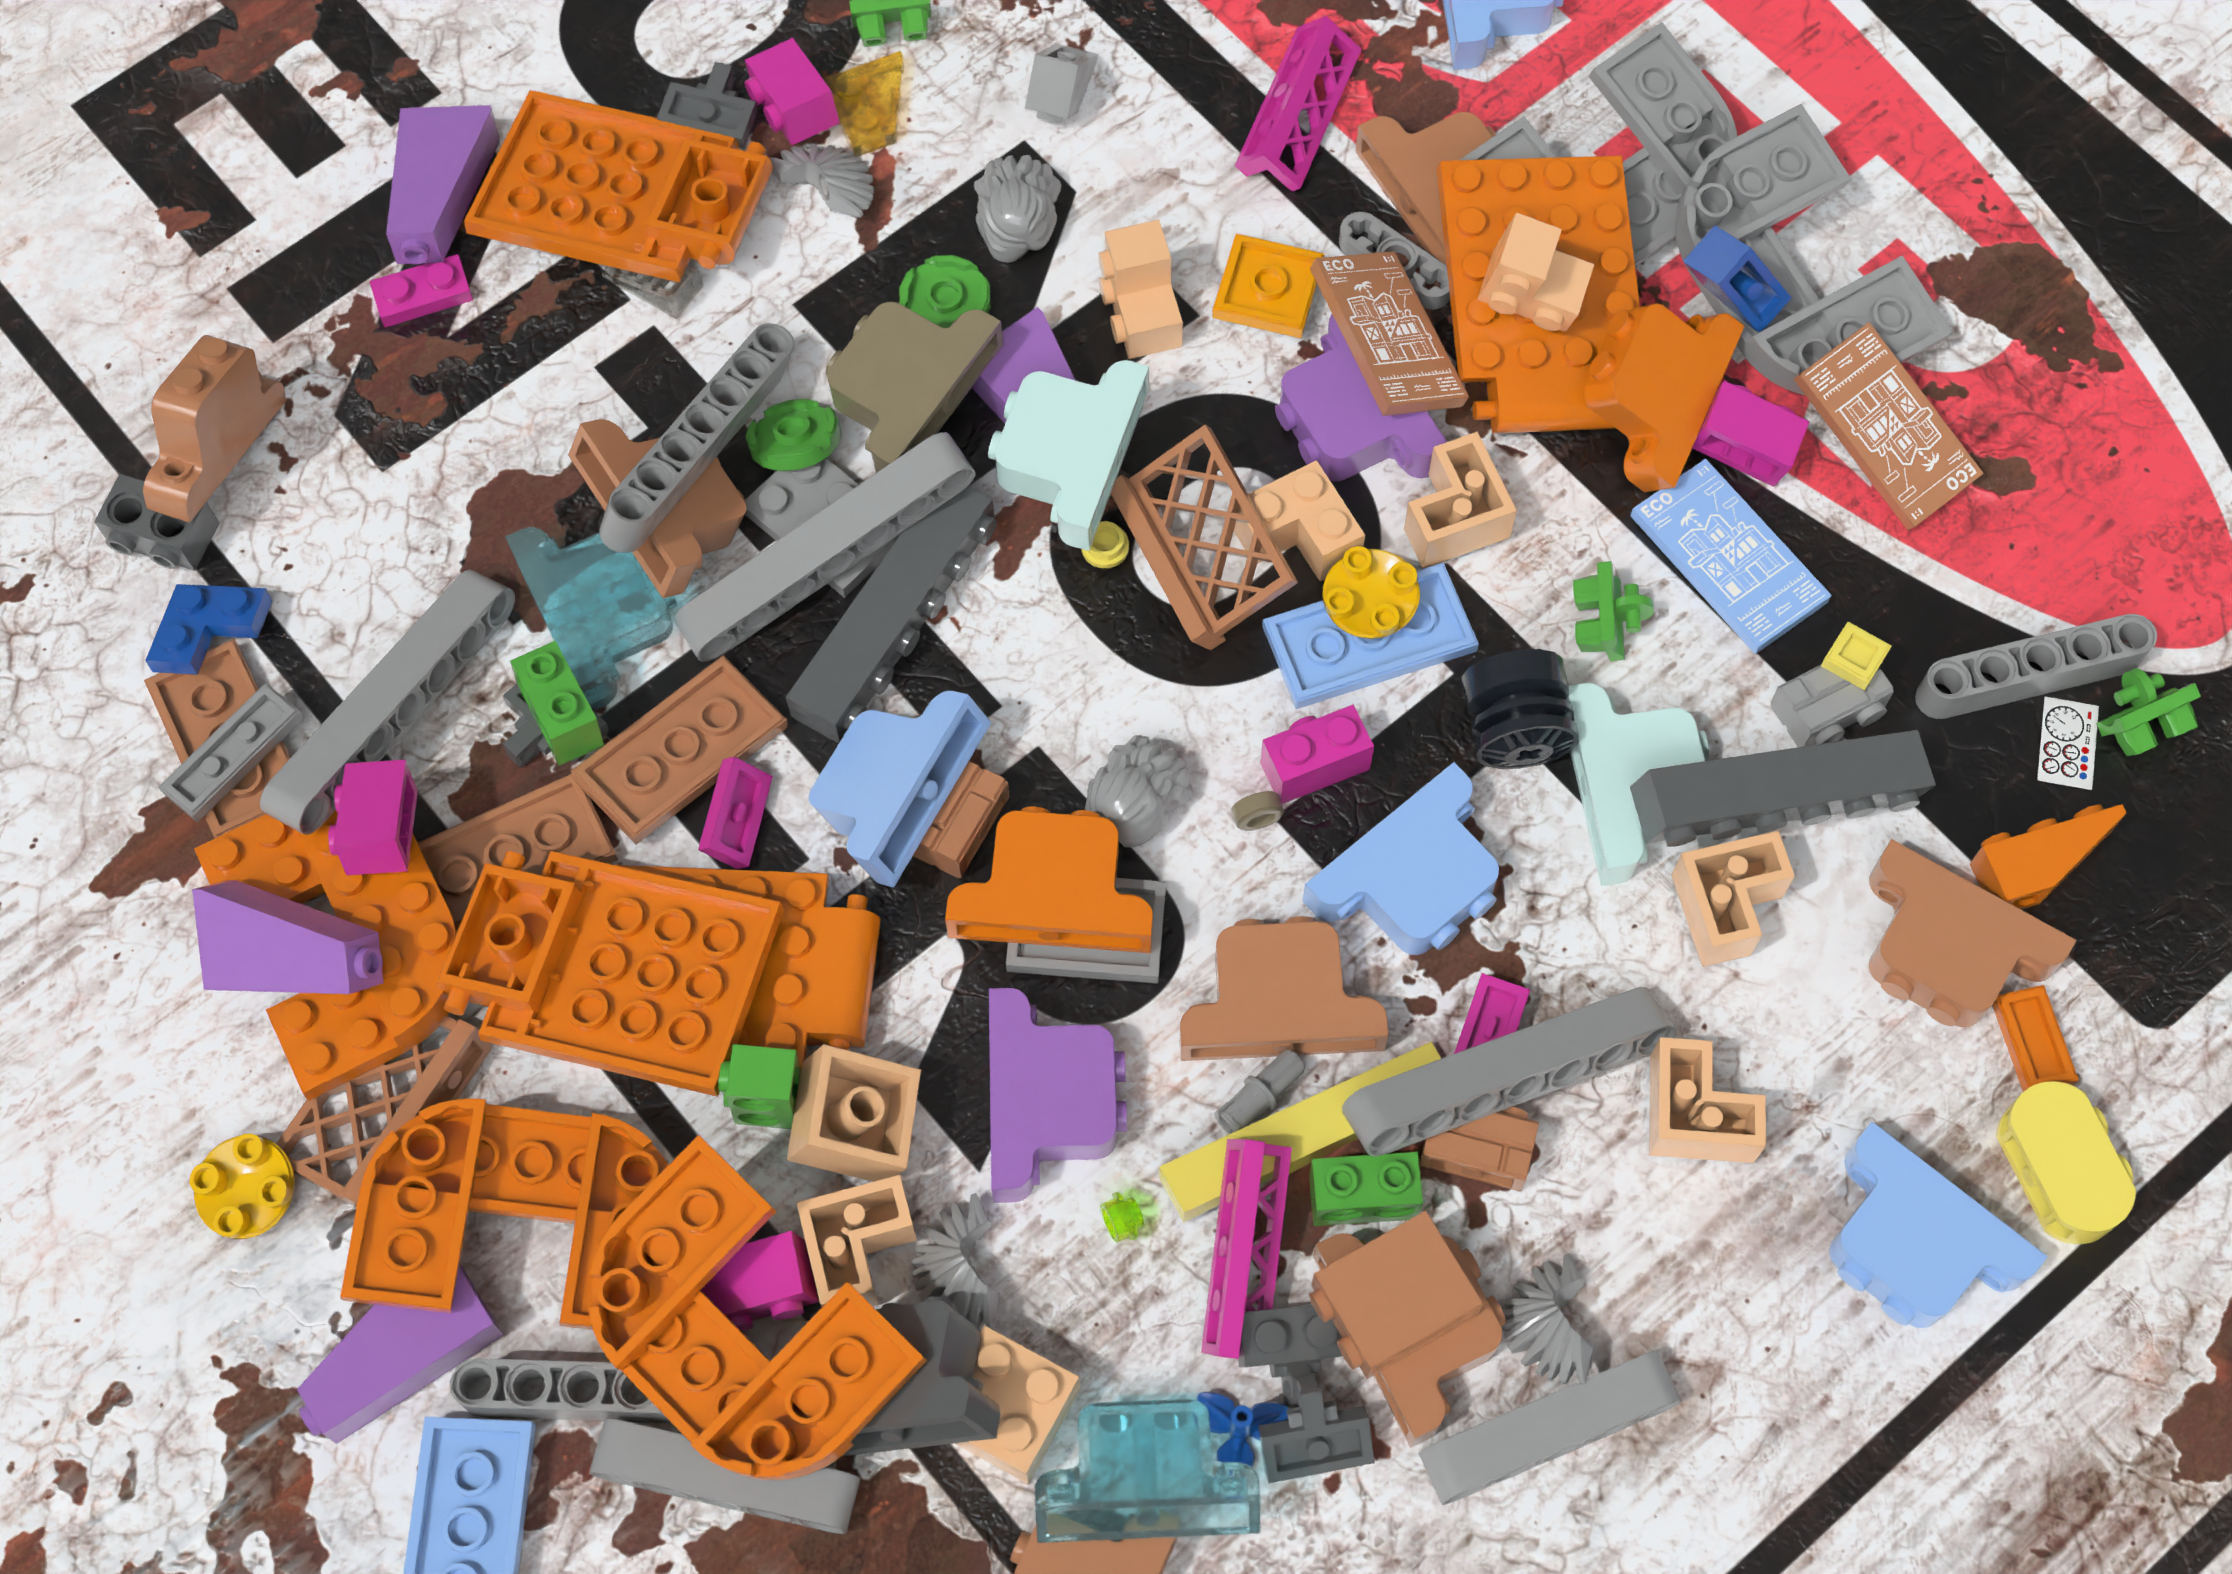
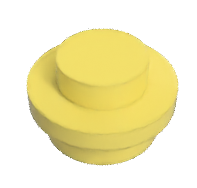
M1102 521L1099 523L1090 550L1081 549L1086 561L1095 567L1112 568L1122 563L1129 551V540L1124 530L1118 525Z

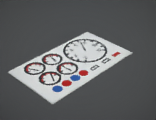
M2051 697L2044 698L2037 781L2092 790L2097 735L2096 723L2098 722L2099 706Z

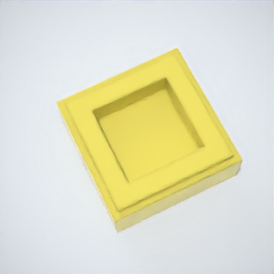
M1847 622L1826 655L1821 667L1865 691L1892 646L1854 624Z

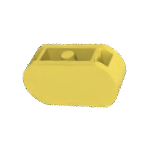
M2042 1082L2026 1089L2006 1109L1999 1120L1996 1137L2043 1230L2048 1235L2065 1243L2087 1244L2105 1236L2129 1215L2136 1196V1189L2132 1183V1169L2126 1158L2115 1151L2108 1137L2106 1119L2097 1107H2092L2086 1093L2066 1083Z

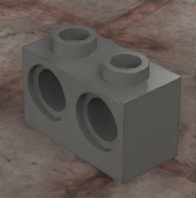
M119 474L94 521L106 538L105 543L111 549L124 555L130 556L136 552L149 556L153 562L168 569H175L176 566H181L195 571L220 524L208 503L204 504L190 523L146 508L143 495L145 481ZM140 516L134 522L128 523L131 519ZM183 530L180 534L171 537L176 531Z

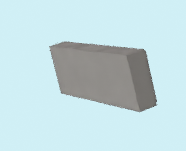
M265 683L158 788L167 798L198 823L304 719V716L295 706Z

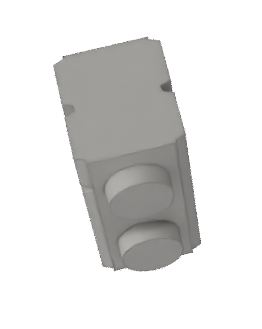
M1819 665L1778 686L1770 703L1780 722L1786 725L1787 732L1797 747H1804L1815 743L1836 742L1845 734L1844 729L1856 722H1859L1861 727H1866L1876 722L1887 712L1885 706L1894 691L1893 686L1881 669L1877 670L1864 691Z

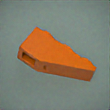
M2123 804L2108 809H2103L2102 805H2094L2079 811L2073 816L2074 819L2057 823L2056 819L2051 818L2034 824L2027 830V833L2011 837L2009 832L1994 835L1981 843V849L1970 863L1971 869L1980 888L2013 906L2025 909L2038 905L2112 832L2125 816V808Z

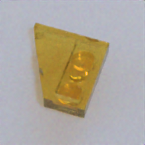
M901 51L823 78L832 91L839 125L851 151L854 153V157H859L897 143V118L901 104L902 73H904V60Z

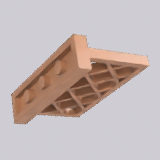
M1206 424L1128 479L1123 475L1116 478L1111 495L1192 642L1208 650H1213L1226 641L1224 633L1298 583L1214 432ZM1205 443L1211 453L1206 473L1187 470L1191 452ZM1218 468L1220 469L1223 476L1217 475ZM1162 473L1174 475L1167 500L1154 498L1147 486L1149 482ZM1185 477L1204 480L1197 506L1178 503ZM1214 483L1229 485L1232 490L1227 512L1208 508ZM1159 506L1165 507L1164 514L1161 512ZM1240 506L1245 515L1238 514ZM1176 510L1195 513L1189 539L1176 537L1171 530ZM1206 515L1225 519L1219 545L1200 541ZM1236 521L1250 523L1254 529L1249 551L1230 547ZM1180 545L1186 546L1185 553L1183 552ZM1262 546L1264 547L1267 554L1260 553ZM1197 548L1217 552L1210 578L1196 575L1192 568ZM1227 554L1247 558L1240 584L1221 580ZM1258 560L1272 562L1280 576L1265 588L1251 586ZM1202 584H1207V585H1208L1206 592H1205V590H1204ZM1219 587L1237 590L1238 595L1234 609L1220 618L1214 608ZM1249 593L1255 594L1248 599Z
M445 1015L439 1023V1027L450 1033L440 1048L423 1053L422 1044H416L412 1047L413 1057L391 1064L386 1062L378 1068L372 1069L310 1101L306 1099L276 1144L288 1156L300 1138L316 1134L319 1154L299 1161L288 1156L293 1172L356 1208L363 1175L371 1157L384 1138L392 1130L395 1132L406 1122L419 1115V1111L438 1103L458 1099L493 1046L488 1042L480 1040L479 1030L475 1026L461 1019L456 1021ZM416 1069L417 1082L409 1092L394 1096L391 1076ZM381 1079L384 1100L359 1107L356 1087ZM346 1090L349 1111L324 1118L323 1105L329 1096ZM386 1112L388 1124L379 1136L364 1140L361 1119ZM351 1123L354 1143L329 1151L326 1130ZM356 1155L358 1168L344 1187L333 1180L331 1163ZM321 1166L322 1174L315 1171L314 1168Z

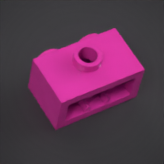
M793 38L745 60L750 79L744 82L751 100L756 101V105L762 104L764 106V114L772 130L775 133L781 130L791 145H795L839 124L831 89Z
M1723 381L1716 391L1692 448L1774 487L1792 468L1810 421L1795 415L1788 407L1772 404L1754 395L1744 386L1733 385Z
M1354 704L1319 718H1316V716L1301 718L1294 722L1288 730L1263 739L1260 764L1273 791L1278 793L1281 803L1284 804L1370 770L1374 745Z
M406 760L345 764L343 782L340 785H336L334 793L335 807L338 813L337 823L330 826L328 841L331 854L333 856L338 855L346 875L408 871L418 790Z
M792 1231L745 1244L701 1289L742 1332L753 1328L754 1320L772 1316L774 1320L793 1318L804 1313L803 1306L819 1302L806 1241Z

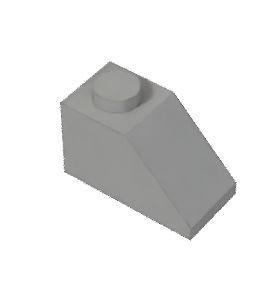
M1057 43L1035 54L1025 108L1037 111V118L1053 123H1062L1063 118L1068 119L1078 113L1096 66L1098 54Z

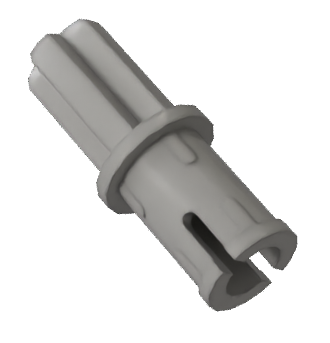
M1287 1049L1256 1077L1249 1075L1244 1080L1245 1086L1229 1102L1214 1113L1219 1125L1228 1134H1231L1250 1125L1266 1109L1273 1110L1277 1106L1276 1098L1303 1074L1306 1066L1303 1060L1294 1051Z

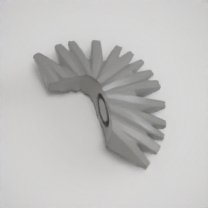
M817 143L810 144L809 155L794 146L791 147V152L788 150L781 151L783 160L769 157L773 165L772 172L780 182H789L790 184L797 185L798 182L805 184L807 181L819 190L823 201H825L832 212L861 218L863 216V211L861 210L868 209L871 205L870 201H873L874 187L868 185L873 182L872 175L864 174L868 171L867 164L862 163L860 157H854L852 151L845 152L843 147L835 149L834 145H829L819 154Z
M974 1193L970 1196L968 1219L956 1202L950 1204L952 1216H949L944 1209L940 1212L947 1235L927 1225L923 1232L938 1245H916L914 1252L921 1256L913 1258L912 1265L921 1267L911 1273L913 1278L923 1277L914 1284L916 1291L923 1290L919 1294L922 1302L928 1297L941 1296L942 1298L949 1299L955 1303V1310L978 1329L984 1318L985 1326L994 1330L1000 1292L990 1289L984 1283L969 1259L970 1247L975 1246L976 1240H981L985 1231L992 1225L977 1193Z
M1569 1253L1564 1254L1561 1276L1558 1275L1549 1261L1543 1263L1545 1273H1542L1537 1267L1531 1270L1538 1288L1520 1281L1514 1285V1289L1524 1298L1506 1299L1504 1305L1508 1309L1504 1310L1503 1313L1507 1321L1506 1325L1502 1326V1330H1509L1503 1336L1505 1342H1511L1508 1348L1512 1354L1528 1350L1521 1359L1522 1365L1526 1367L1539 1362L1535 1371L1537 1375L1542 1377L1548 1372V1380L1553 1381L1559 1374V1383L1567 1384L1576 1370L1578 1383L1585 1384L1593 1346L1583 1340L1582 1336L1574 1330L1560 1310V1306H1566L1567 1300L1572 1301L1577 1291L1581 1290L1584 1286L1582 1276Z

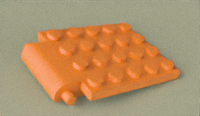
M529 90L464 220L467 234L680 283L690 259L698 260V263L706 269H713L716 265H726L734 260L772 173L773 165L769 157L764 155L766 152L765 147L758 142L749 143L746 151L739 150V144L733 137L657 120L654 117Z
M1622 156L1440 161L1436 171L1458 376L1462 383L1486 382L1488 401L1473 402L1472 413L1474 420H1490L1493 434L1614 429V426L1588 407L1584 399V387L1589 377V367L1594 358L1600 353L1608 335L1607 327L1611 319L1620 311L1640 307ZM1516 212L1562 229L1555 250L1594 264L1579 314L1566 332L1542 329L1532 319L1515 313L1511 315L1498 313L1491 309L1488 303L1477 300L1493 250Z
M513 851L506 852L501 866L485 863L436 983L439 989L444 990L448 994L444 1009L455 1015H464L468 1002L488 1007L478 1033L480 1040L718 1097L720 1093L718 1088L720 1066L724 1061L731 1060L732 1046L737 1044L784 912L781 902L550 851L541 875L521 871L525 857Z
M616 865L781 902L784 912L737 1045L796 1050L800 1069L803 1061L806 1059L808 1045L822 1046L825 1044L848 1051L849 1047L863 1048L865 1046L881 918L877 914L867 911V897L853 894L848 896L847 908L826 907L829 875L824 873Z

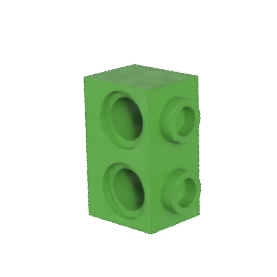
M556 640L510 660L518 688L558 766L604 746L597 718Z
M733 1044L731 1060L721 1063L718 1088L719 1092H724L723 1105L724 1107H730L735 1124L792 1129L801 1073L796 1050Z
M1418 1152L1394 1153L1381 1156L1364 1155L1318 1158L1311 1161L1309 1184L1313 1226L1403 1221L1420 1214L1423 1198Z

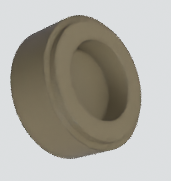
M1273 791L1249 795L1236 802L1231 808L1237 828L1245 831L1267 827L1278 821L1284 813L1279 795Z

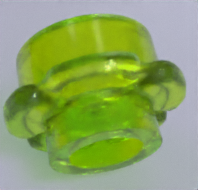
M1119 1192L1112 1193L1113 1199L1100 1204L1101 1215L1110 1236L1116 1243L1127 1238L1130 1240L1138 1239L1137 1228L1144 1226V1219L1136 1200L1132 1196L1123 1200V1196Z

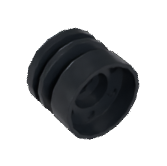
M1518 649L1499 653L1472 665L1461 677L1468 714L1475 718L1471 723V730L1475 740L1477 761L1484 766L1497 769H1521L1537 766L1571 752L1579 743L1578 729L1574 722L1573 705L1566 701V698L1569 696V686L1563 658L1555 652L1543 649Z

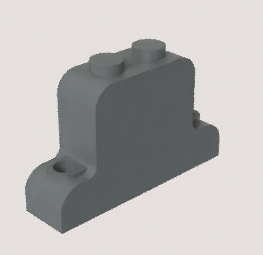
M928 1297L924 1302L905 1305L886 1303L881 1308L876 1309L927 1359V1362L851 1440L853 1446L842 1456L996 1439L1000 1421V1408L996 1402L982 1393L983 1383L973 1378L980 1344V1331L973 1323L955 1310L956 1305L954 1302L942 1297Z

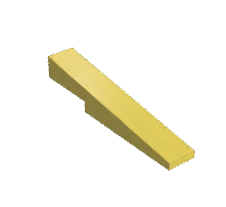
M1429 1042L1159 1166V1179L1180 1218L1185 1223L1219 1205L1227 1139H1248L1265 1142V1144L1292 1147L1290 1174L1310 1164L1312 1159L1322 1158L1358 1139L1342 1113V1106L1350 1095L1365 1086L1437 1061L1441 1057L1433 1043ZM1263 1155L1260 1184L1273 1178L1275 1156Z

